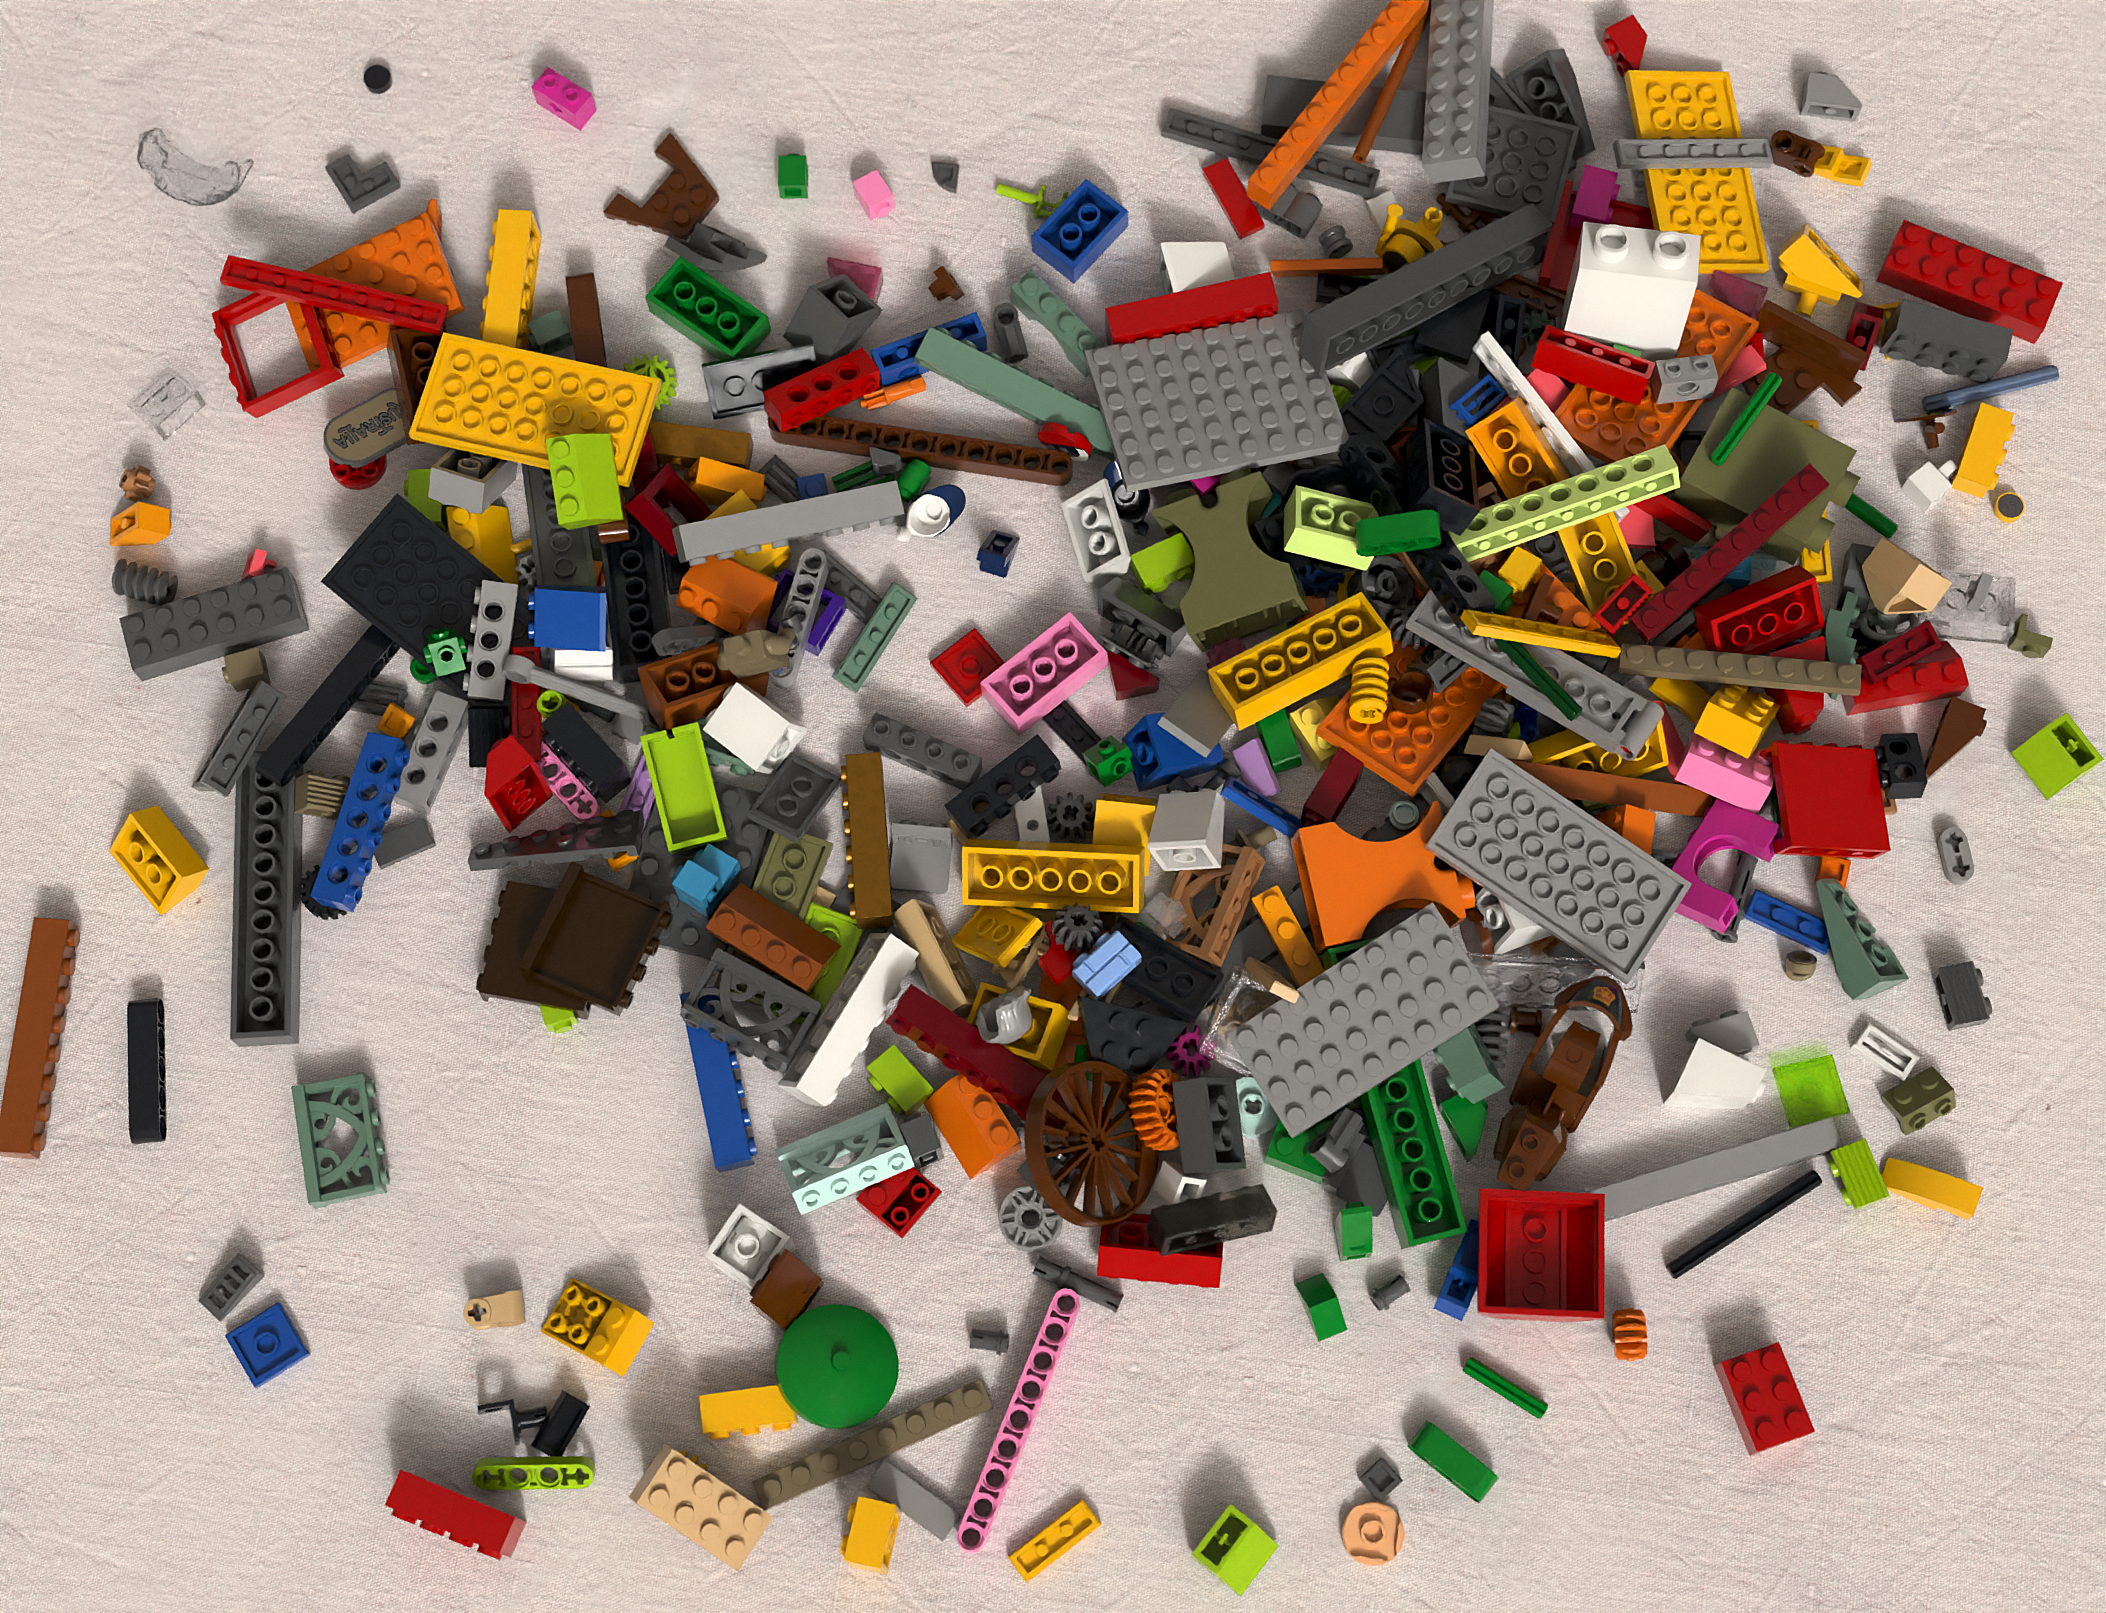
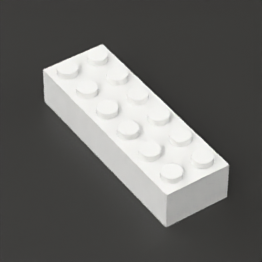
M870 933L777 1085L805 1104L822 1107L830 1104L838 1094L837 1087L842 1078H846L853 1070V1060L858 1052L861 1053L867 1047L870 1041L868 1036L872 1029L883 1021L886 1014L884 1010L888 1003L895 1000L900 993L901 987L899 985L902 980L914 970L917 963L915 959L919 953L891 933Z

